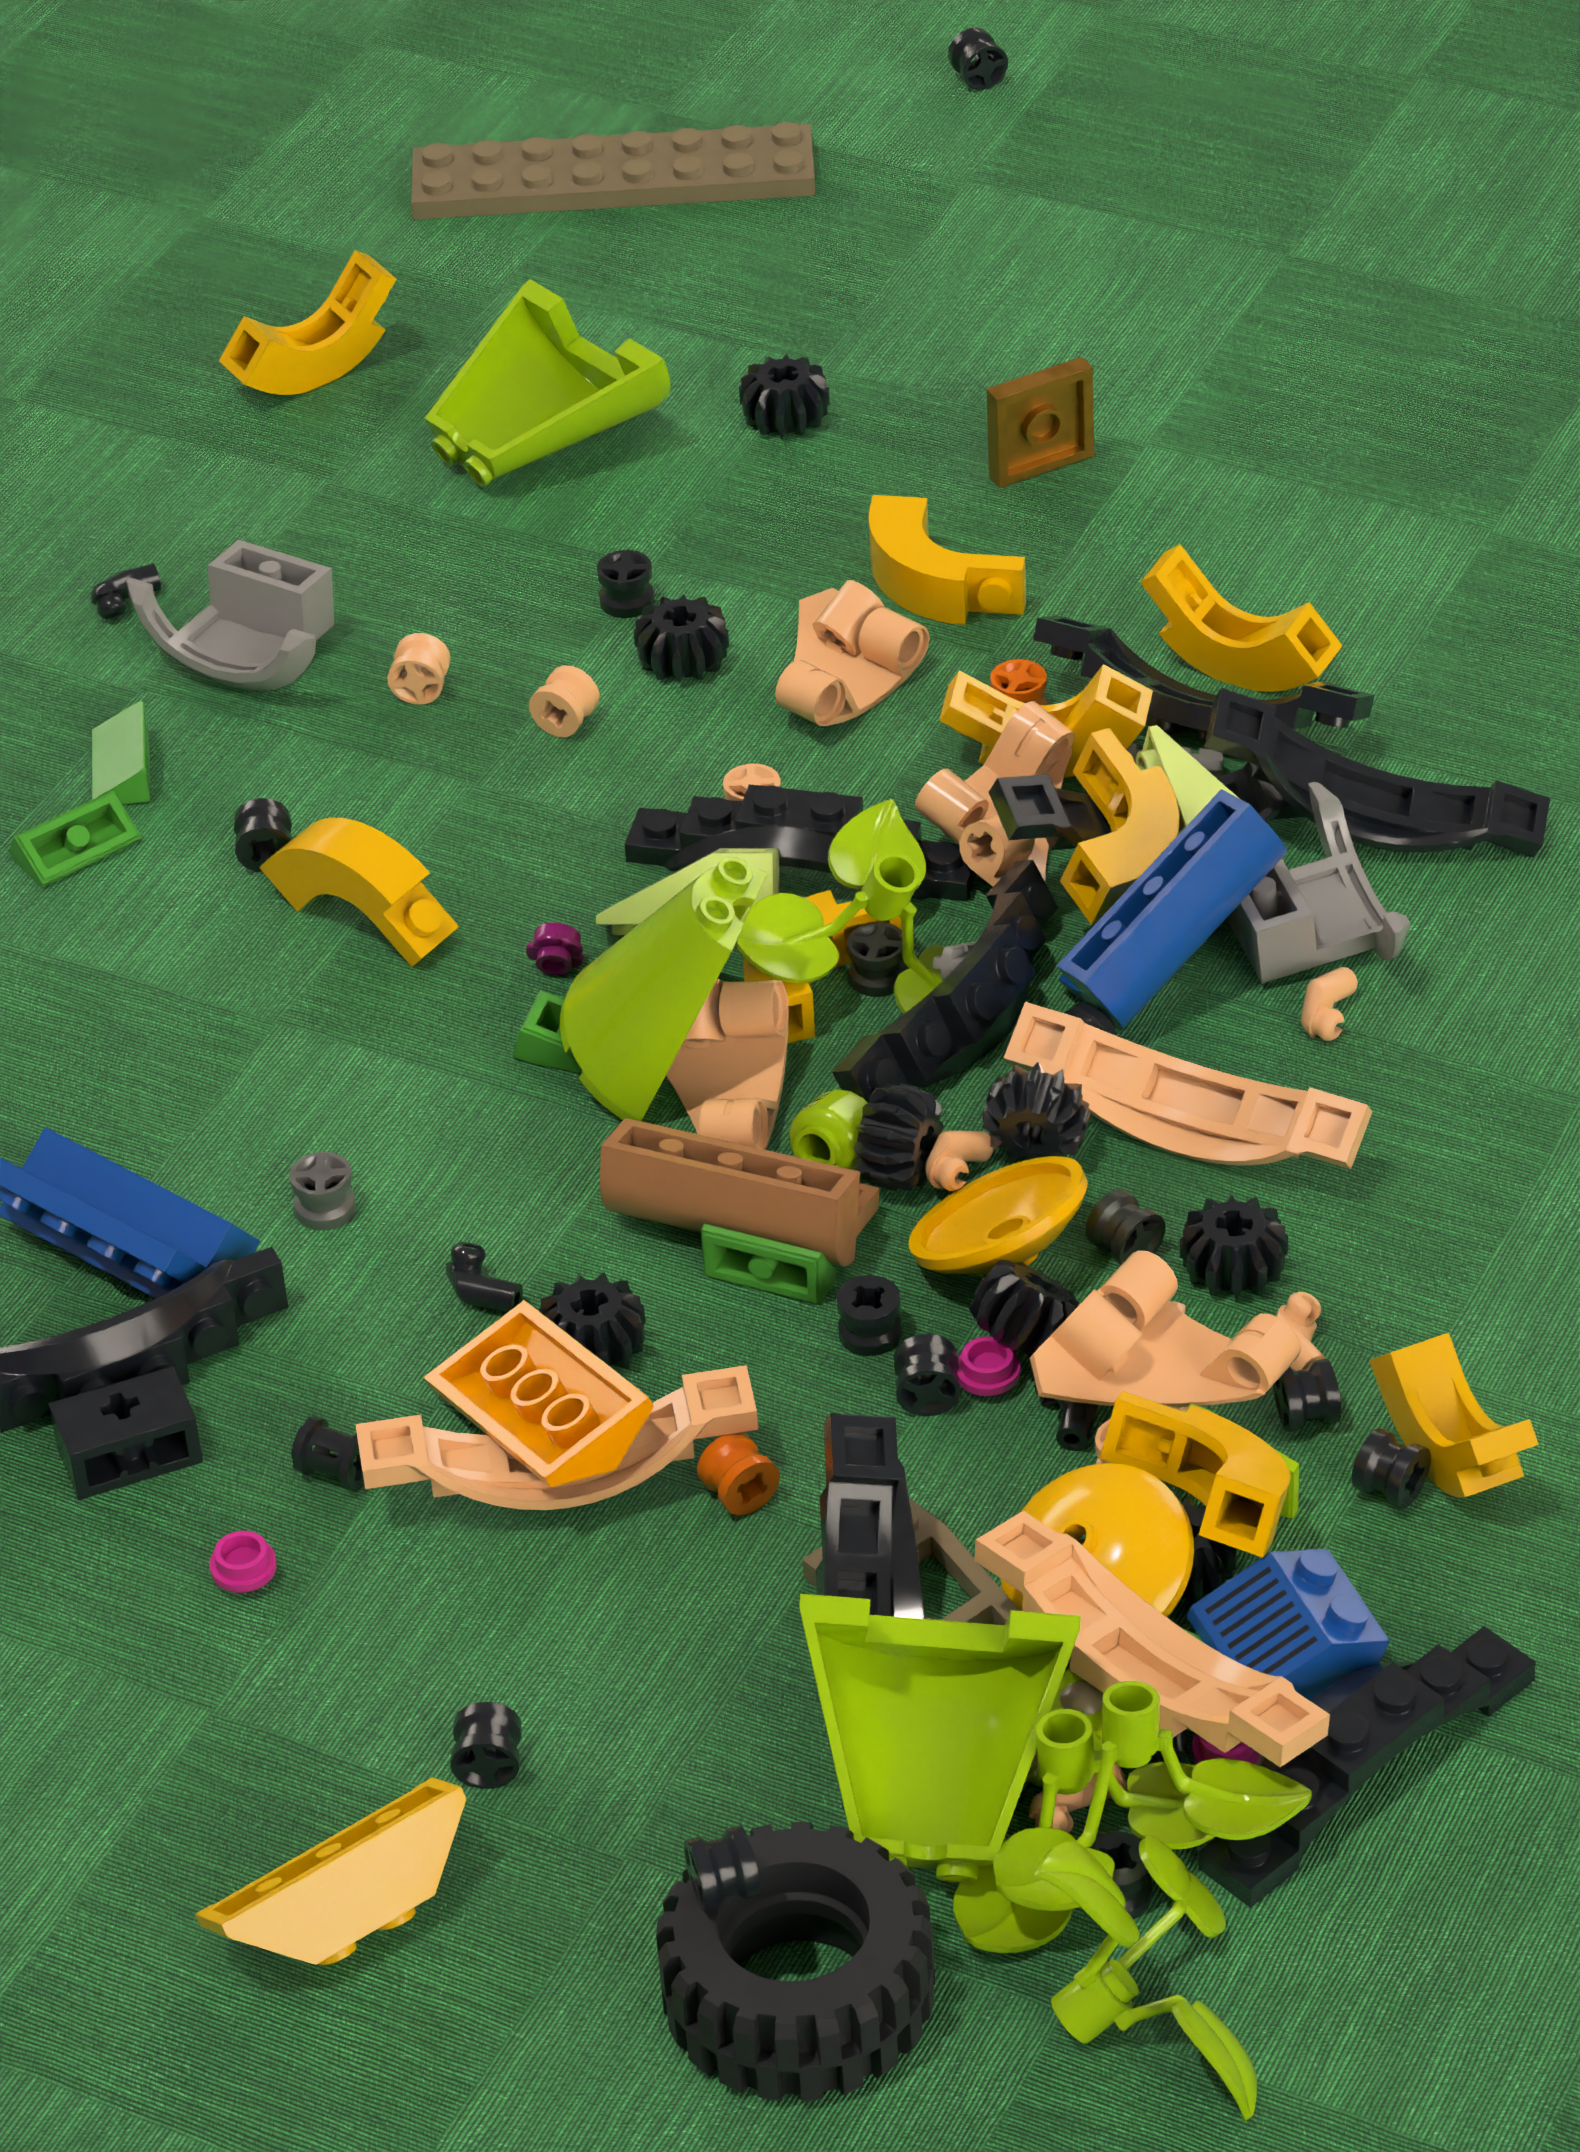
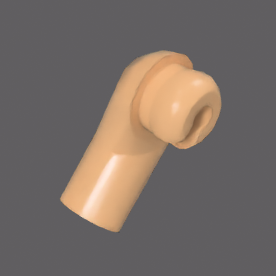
M1339 967L1311 980L1307 985L1300 1021L1304 1031L1311 1038L1319 1036L1324 1041H1332L1342 1032L1343 1029L1336 1025L1344 1022L1343 1014L1339 1010L1333 1009L1335 1002L1352 995L1356 991L1358 981L1352 970L1347 967Z
M951 1130L939 1134L924 1167L928 1181L935 1188H944L948 1191H956L963 1187L966 1182L957 1177L960 1172L969 1173L966 1162H984L993 1153L994 1147H990L989 1134L984 1131Z

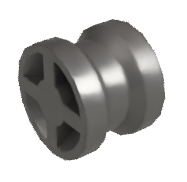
M317 1152L298 1159L291 1167L289 1174L292 1192L295 1194L293 1205L296 1219L303 1226L313 1230L334 1229L347 1223L354 1216L356 1210L354 1192L350 1188L353 1179L349 1162L343 1156L333 1152Z

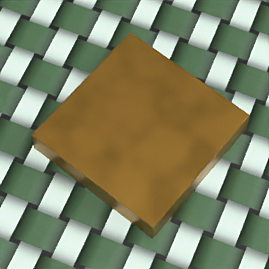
M1083 357L986 388L989 478L999 488L1094 456L1093 367Z

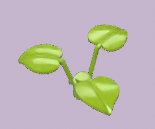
M889 799L862 811L842 827L831 843L828 851V862L835 879L846 887L862 889L856 893L853 901L832 923L824 926L820 910L803 897L792 893L772 894L759 900L749 909L743 921L744 926L735 945L742 956L764 974L785 982L809 983L823 978L835 968L839 959V952L829 937L837 934L860 909L864 908L872 918L881 921L900 917L902 919V958L909 969L904 970L898 975L894 984V996L899 1009L904 1015L942 982L941 970L933 969V959L935 956L942 955L945 946L931 945L921 953L919 959L914 954L913 918L917 908L910 903V900L925 877L926 862L918 842L905 825L895 801Z
M1070 1669L1063 1675L1051 1711L1064 1709L1060 1702V1695L1066 1686L1076 1681H1085L1070 1671ZM1139 1681L1118 1682L1108 1687L1103 1693L1102 1709L1095 1714L1086 1715L1093 1725L1094 1751H1102V1757L1082 1835L1076 1840L1069 1833L1050 1827L1024 1829L1013 1834L1002 1843L999 1854L995 1853L993 1873L996 1892H1000L1003 1897L1014 1903L1038 1910L1060 1911L1079 1908L1080 1906L1063 1890L1045 1880L1034 1877L1036 1868L1043 1857L1056 1845L1066 1841L1076 1842L1085 1847L1113 1879L1115 1870L1113 1859L1109 1855L1090 1847L1094 1844L1114 1763L1124 1768H1138L1146 1765L1151 1760L1152 1755L1156 1751H1160L1176 1789L1181 1793L1188 1794L1184 1801V1815L1188 1822L1204 1833L1229 1840L1252 1839L1278 1828L1309 1804L1312 1790L1287 1776L1265 1767L1228 1758L1201 1761L1193 1768L1192 1779L1183 1772L1174 1751L1173 1732L1168 1729L1159 1728L1160 1696L1156 1689Z
M1073 1709L1051 1711L1041 1717L1036 1725L1037 1749L1022 1790L1031 1782L1038 1787L1043 1786L1039 1827L1052 1828L1057 1793L1063 1795L1076 1794L1085 1789L1094 1774L1099 1772L1102 1751H1094L1092 1722L1084 1713ZM1165 1762L1147 1764L1134 1769L1127 1779V1791L1120 1786L1112 1772L1108 1791L1116 1805L1130 1808L1128 1812V1827L1139 1838L1144 1839L1148 1835L1155 1836L1170 1849L1192 1848L1214 1838V1836L1194 1827L1185 1818L1184 1801L1188 1794L1181 1793L1176 1789ZM1180 1763L1185 1775L1192 1779V1771L1195 1766ZM993 1864L979 1868L978 1881L960 1883L953 1898L954 1918L965 1942L970 1943L977 1949L995 1953L1024 1952L1047 1944L1065 1929L1073 1912V1909L1060 1911L1038 1910L1006 1899L1000 1892H996Z
M1146 1836L1139 1843L1140 1858L1155 1882L1174 1902L1171 1909L1140 1938L1136 1923L1125 1909L1126 1903L1122 1891L1099 1861L1085 1847L1076 1842L1066 1841L1056 1845L1040 1861L1034 1877L1045 1880L1063 1890L1108 1934L1088 1964L1074 1975L1075 1979L1051 1997L1052 2008L1062 2025L1079 2042L1088 2044L1114 2022L1124 2032L1138 2021L1167 2012L1173 2013L1183 2031L1224 2081L1240 2108L1243 2123L1253 2116L1255 2111L1257 2076L1252 2060L1240 2041L1221 2019L1201 2001H1196L1191 2005L1183 1996L1174 1995L1133 2008L1132 1999L1139 1994V1989L1127 1971L1185 1913L1208 1938H1215L1222 1933L1226 1926L1225 1916L1214 1895L1200 1879L1187 1870L1182 1860L1166 1844L1155 1836ZM1118 1944L1125 1948L1130 1947L1117 1961L1111 1959L1105 1964Z

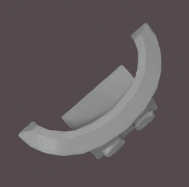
M237 540L208 564L210 605L179 631L174 628L160 609L152 584L130 577L126 579L130 601L139 620L155 642L171 657L192 671L227 686L252 691L275 690L294 682L309 667L315 655L316 640L334 626L332 568L241 540Z
M1317 782L1308 783L1313 814L1326 858L1289 870L1283 859H1281L1226 918L1262 984L1370 949L1381 959L1386 961L1392 960L1399 955L1411 926L1407 916L1394 911L1389 913L1385 911L1375 895L1358 859L1341 802L1335 795Z

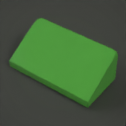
M144 701L131 705L92 729V800L113 790L122 805L150 802L149 727Z
M112 790L14 836L9 853L14 861L42 888L141 841L142 836Z
M705 1223L701 1229L705 1276L822 1305L836 1280V1269L821 1252Z

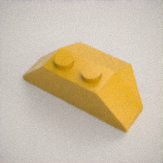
M433 1777L410 1792L221 1901L197 1912L195 1916L200 1927L227 1938L314 1965H329L348 1957L356 1950V1941L376 1929L388 1930L404 1924L416 1914L415 1907L436 1894L467 1799L462 1787Z

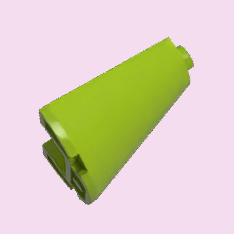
M530 279L520 288L425 417L428 426L436 436L431 441V446L444 463L449 466H453L456 462L460 463L478 485L485 487L498 477L656 408L670 394L671 383L667 366L662 357L630 338L614 351L615 357L581 337L563 298Z
M737 857L721 859L717 866L702 873L587 965L571 984L564 998L560 1013V1034L565 1054L573 1053L582 1069L579 1080L604 1107L620 1119L629 1118L642 1121L728 960L744 926V923L740 920L747 908L752 907L767 872L751 867L744 860Z
M800 1594L799 1609L847 1824L849 1830L854 1833V1840L862 1843L866 1837L889 1850V1861L897 1858L907 1867L936 1869V1879L955 1883L978 1881L979 1867L992 1865L995 1853L999 1854L1037 1749L1036 1725L1041 1717L1051 1711L1080 1631L1081 1616L1011 1610L1005 1625L869 1615L870 1599Z

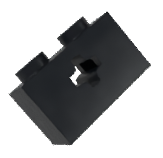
M173 1366L48 1403L57 1450L78 1500L203 1463L196 1417Z

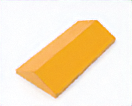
M525 1300L423 1377L431 1389L549 1487L616 1470L654 1408L647 1395Z

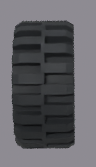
M791 1822V1829L774 1831L771 1824L752 1828L748 1838L759 1873L761 1888L759 1896L744 1899L735 1894L724 1897L718 1907L704 1911L698 1904L686 1868L682 1872L683 1882L677 1881L670 1888L663 1902L664 1913L658 1919L656 1940L664 2014L668 2016L669 2031L676 2044L684 2050H688V2059L702 2072L711 2075L717 2070L719 2083L741 2093L744 2092L746 2087L758 2089V2097L775 2101H782L783 2094H801L802 2102L822 2100L824 2091L839 2088L841 2095L861 2088L864 2085L863 2077L872 2073L876 2078H879L898 2064V2051L906 2054L912 2050L922 2036V2025L931 2016L934 2004L935 1969L933 1929L930 1922V1907L926 1895L922 1889L915 1885L914 1874L902 1861L897 1858L889 1861V1850L867 1837L862 1843L854 1840V1833L848 1829L830 1825L828 1831L814 1830L811 1822ZM796 1940L826 1943L840 1948L853 1956L846 1964L831 1973L802 1981L767 1979L753 1974L740 1966L751 1955L768 1946Z

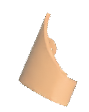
M847 580L839 591L830 588L799 600V624L794 662L789 664L779 677L775 692L776 703L818 726L839 724L858 717L892 694L921 663L929 646L930 636L928 629L886 608L871 590L853 580Z
M1030 701L1018 709L1010 718L988 759L979 770L965 781L948 768L940 770L923 786L917 796L914 808L959 845L963 861L992 887L1017 861L1034 860L1045 881L1049 848L1046 838L1008 840L988 792L997 778L1049 774L1055 788L1061 789L1067 765L1072 755L1071 746L1074 742L1075 734L1035 701Z
M720 979L716 980L666 1074L683 1103L698 1135L766 1150L779 1109L787 1056L789 1009L787 992L782 981L720 982Z
M1138 1250L1130 1255L1098 1291L1094 1289L1035 1351L1030 1357L1039 1397L1114 1406L1116 1398L1122 1391L1168 1407H1188L1191 1403L1205 1406L1248 1401L1263 1396L1298 1358L1301 1352V1345L1293 1329L1282 1319L1271 1314L1261 1313L1255 1316L1232 1339L1191 1319L1168 1302L1178 1289L1177 1278L1170 1266L1156 1254Z

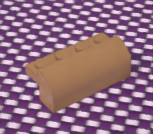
M625 1118L601 1145L600 1194L602 1203L608 1211L701 1233L705 1223L821 1252L831 1264L843 1267L850 1265L855 1260L856 1237L874 1216L879 1207L880 1188L859 1183V1171Z

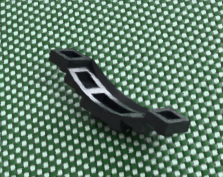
M1058 615L1037 618L1033 640L1051 644L1050 654L1072 660H1083L1084 658L1080 676L1093 678L1104 664L1153 690L1145 725H1157L1162 730L1173 732L1179 731L1180 725L1199 729L1198 738L1206 740L1212 705L1216 695L1194 689L1161 673L1135 654L1109 627ZM1321 681L1304 684L1302 692L1298 694L1260 701L1277 706L1275 717L1293 730L1310 727L1314 711L1316 712V722L1334 727L1348 728L1350 721L1370 718L1375 695Z
M1221 688L1214 698L1204 747L1253 763L1252 778L1272 784L1295 810L1314 824L1316 822L1308 783H1320L1341 802L1352 842L1399 852H1435L1457 848L1471 851L1475 844L1486 841L1534 857L1543 846L1550 803L1549 797L1495 780L1491 787L1460 786L1429 782L1382 771L1345 758L1294 731L1275 717L1277 707L1275 705Z
M1247 762L1242 769L1216 777L1239 799L1250 804L1266 823H1269L1272 819L1304 817L1279 794L1272 784L1252 778L1253 763ZM1049 774L997 778L988 792L1008 840L1046 838L1051 850L1074 849L1080 842L1112 832L1107 819L1089 794L1055 788Z
M749 784L743 801L726 800L719 797L694 796L687 813L639 807L624 844L626 862L658 865L670 871H678L720 848H779L780 866L804 868L832 874L828 862V851L831 843L842 827L863 811V797L839 795L833 792L822 793L786 789L778 786ZM903 820L918 842L926 862L925 877L911 899L921 900L931 897L967 902L976 873L963 861L959 845L946 841L922 840L921 822Z
M1034 860L1014 862L987 893L986 898L993 912L976 944L959 965L925 998L900 1018L875 1035L863 1036L833 1070L832 1073L841 1090L851 1091L864 1098L869 1104L876 1088H883L887 1083L900 1086L902 1083L920 1088L946 1079L973 1064L993 1049L1008 1034L1021 1014L1028 997L1030 980L1036 974L1031 964V959L1047 941L1041 928L1058 909Z
M273 1247L234 1261L222 1260L213 1263L202 1273L176 1289L111 1318L55 1336L1 1347L0 1432L2 1433L51 1415L48 1403L171 1366L174 1367L181 1385L190 1383L187 1364L240 1345L237 1326L289 1308L282 1262Z
M830 1413L823 1424L826 1488L820 1495L822 1561L816 1568L817 1595L870 1599L869 1615L924 1619L919 1561L905 1468L898 1459L896 1417Z
M1483 1626L1451 1652L1438 1644L1416 1662L1393 1661L1375 1664L1337 1680L1311 1700L1312 1703L1330 1714L1328 1736L1282 1767L1277 1766L1265 1757L1260 1766L1287 1776L1312 1790L1309 1804L1284 1824L1265 1835L1245 1840H1229L1216 1837L1199 1851V1870L1251 1908L1299 1869V1857L1326 1823L1372 1775L1402 1750L1441 1724L1475 1709L1480 1710L1488 1717L1535 1680L1536 1661Z

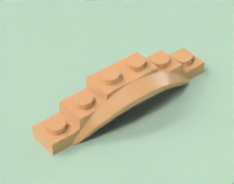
M1028 1002L1024 1003L1004 1055L1005 1061L1010 1066L1016 1065L1026 1071H1030L1037 1062H1039L1045 1073L1054 1074L1063 1069L1065 1083L1082 1084V1099L1090 1104L1088 1110L1090 1114L1122 1133L1169 1153L1215 1164L1235 1166L1274 1163L1290 1157L1298 1159L1301 1154L1351 1170L1372 1115V1110L1364 1103L1310 1087L1308 1091L1287 1088L1203 1067L1112 1035L1084 1023L1081 1018Z
M747 1365L682 1375L683 1387L652 1403L654 1408L616 1470L554 1487H549L488 1435L456 1433L425 1427L422 1424L421 1414L355 1424L365 1489L431 1480L433 1498L461 1494L470 1499L494 1506L520 1510L564 1509L595 1503L618 1495L642 1483L672 1461L695 1458L694 1439L758 1430L757 1409Z
M1022 1511L976 1539L974 1561L1023 1593L1022 1611L1081 1616L1080 1631L1071 1653L1070 1671L1103 1693L1111 1685L1123 1681H1139L1152 1686L1160 1696L1159 1728L1171 1730L1173 1737L1189 1728L1224 1753L1243 1742L1277 1766L1282 1767L1328 1736L1330 1714L1297 1693L1291 1682L1282 1676L1265 1674L1242 1665L1192 1636L1133 1592L1093 1557L1077 1540L1068 1534L1055 1532L1025 1511Z

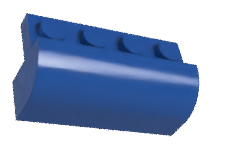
M1221 789L1060 961L1057 967L1063 974L1058 980L1072 995L1085 1003L1097 1007L1106 1014L1116 1029L1123 1030L1287 854L1285 845L1250 804Z
M46 1127L43 1129L22 1168L0 1157V1201L3 1202L0 1207L1 1217L154 1298H158L202 1273L213 1263L222 1260L234 1261L253 1254L260 1243V1240L229 1221Z

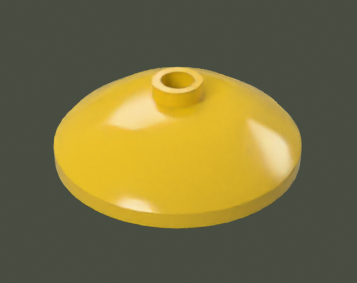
M1062 1156L1034 1158L995 1170L956 1190L928 1211L911 1232L908 1243L909 1249L918 1265L942 1274L983 1275L990 1272L999 1260H1010L1014 1263L1023 1262L1029 1265L1038 1257L1039 1252L1048 1247L1061 1234L1079 1210L1087 1190V1177L1076 1160Z
M1116 1463L1094 1464L1081 1467L1051 1481L1034 1495L1021 1510V1512L1025 1511L1053 1531L1068 1534L1075 1540L1086 1534V1540L1082 1546L1121 1582L1164 1616L1168 1617L1178 1604L1187 1586L1193 1566V1532L1189 1517L1179 1499L1154 1475L1134 1466ZM1001 1579L1002 1590L1017 1608L1022 1611L1023 1593Z

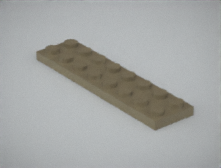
M782 122L775 126L762 127L732 125L725 129L712 130L682 128L675 132L662 133L632 131L625 135L613 136L582 134L575 138L563 139L533 137L525 141L497 142L483 140L475 144L463 145L433 143L425 147L413 148L411 197L413 220L815 196L811 124Z

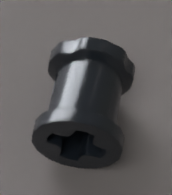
M317 1416L309 1417L304 1425L299 1428L293 1442L291 1451L293 1469L305 1475L317 1471L338 1478L341 1485L347 1489L359 1490L364 1486L357 1433L351 1435L330 1428L328 1422L323 1418ZM330 1450L337 1452L338 1456L332 1455Z

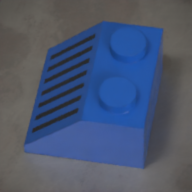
M1329 1549L1270 1552L1193 1604L1187 1614L1188 1620L1203 1643L1253 1670L1273 1676H1282L1293 1684L1297 1693L1309 1701L1337 1680L1357 1670L1379 1664L1390 1642Z

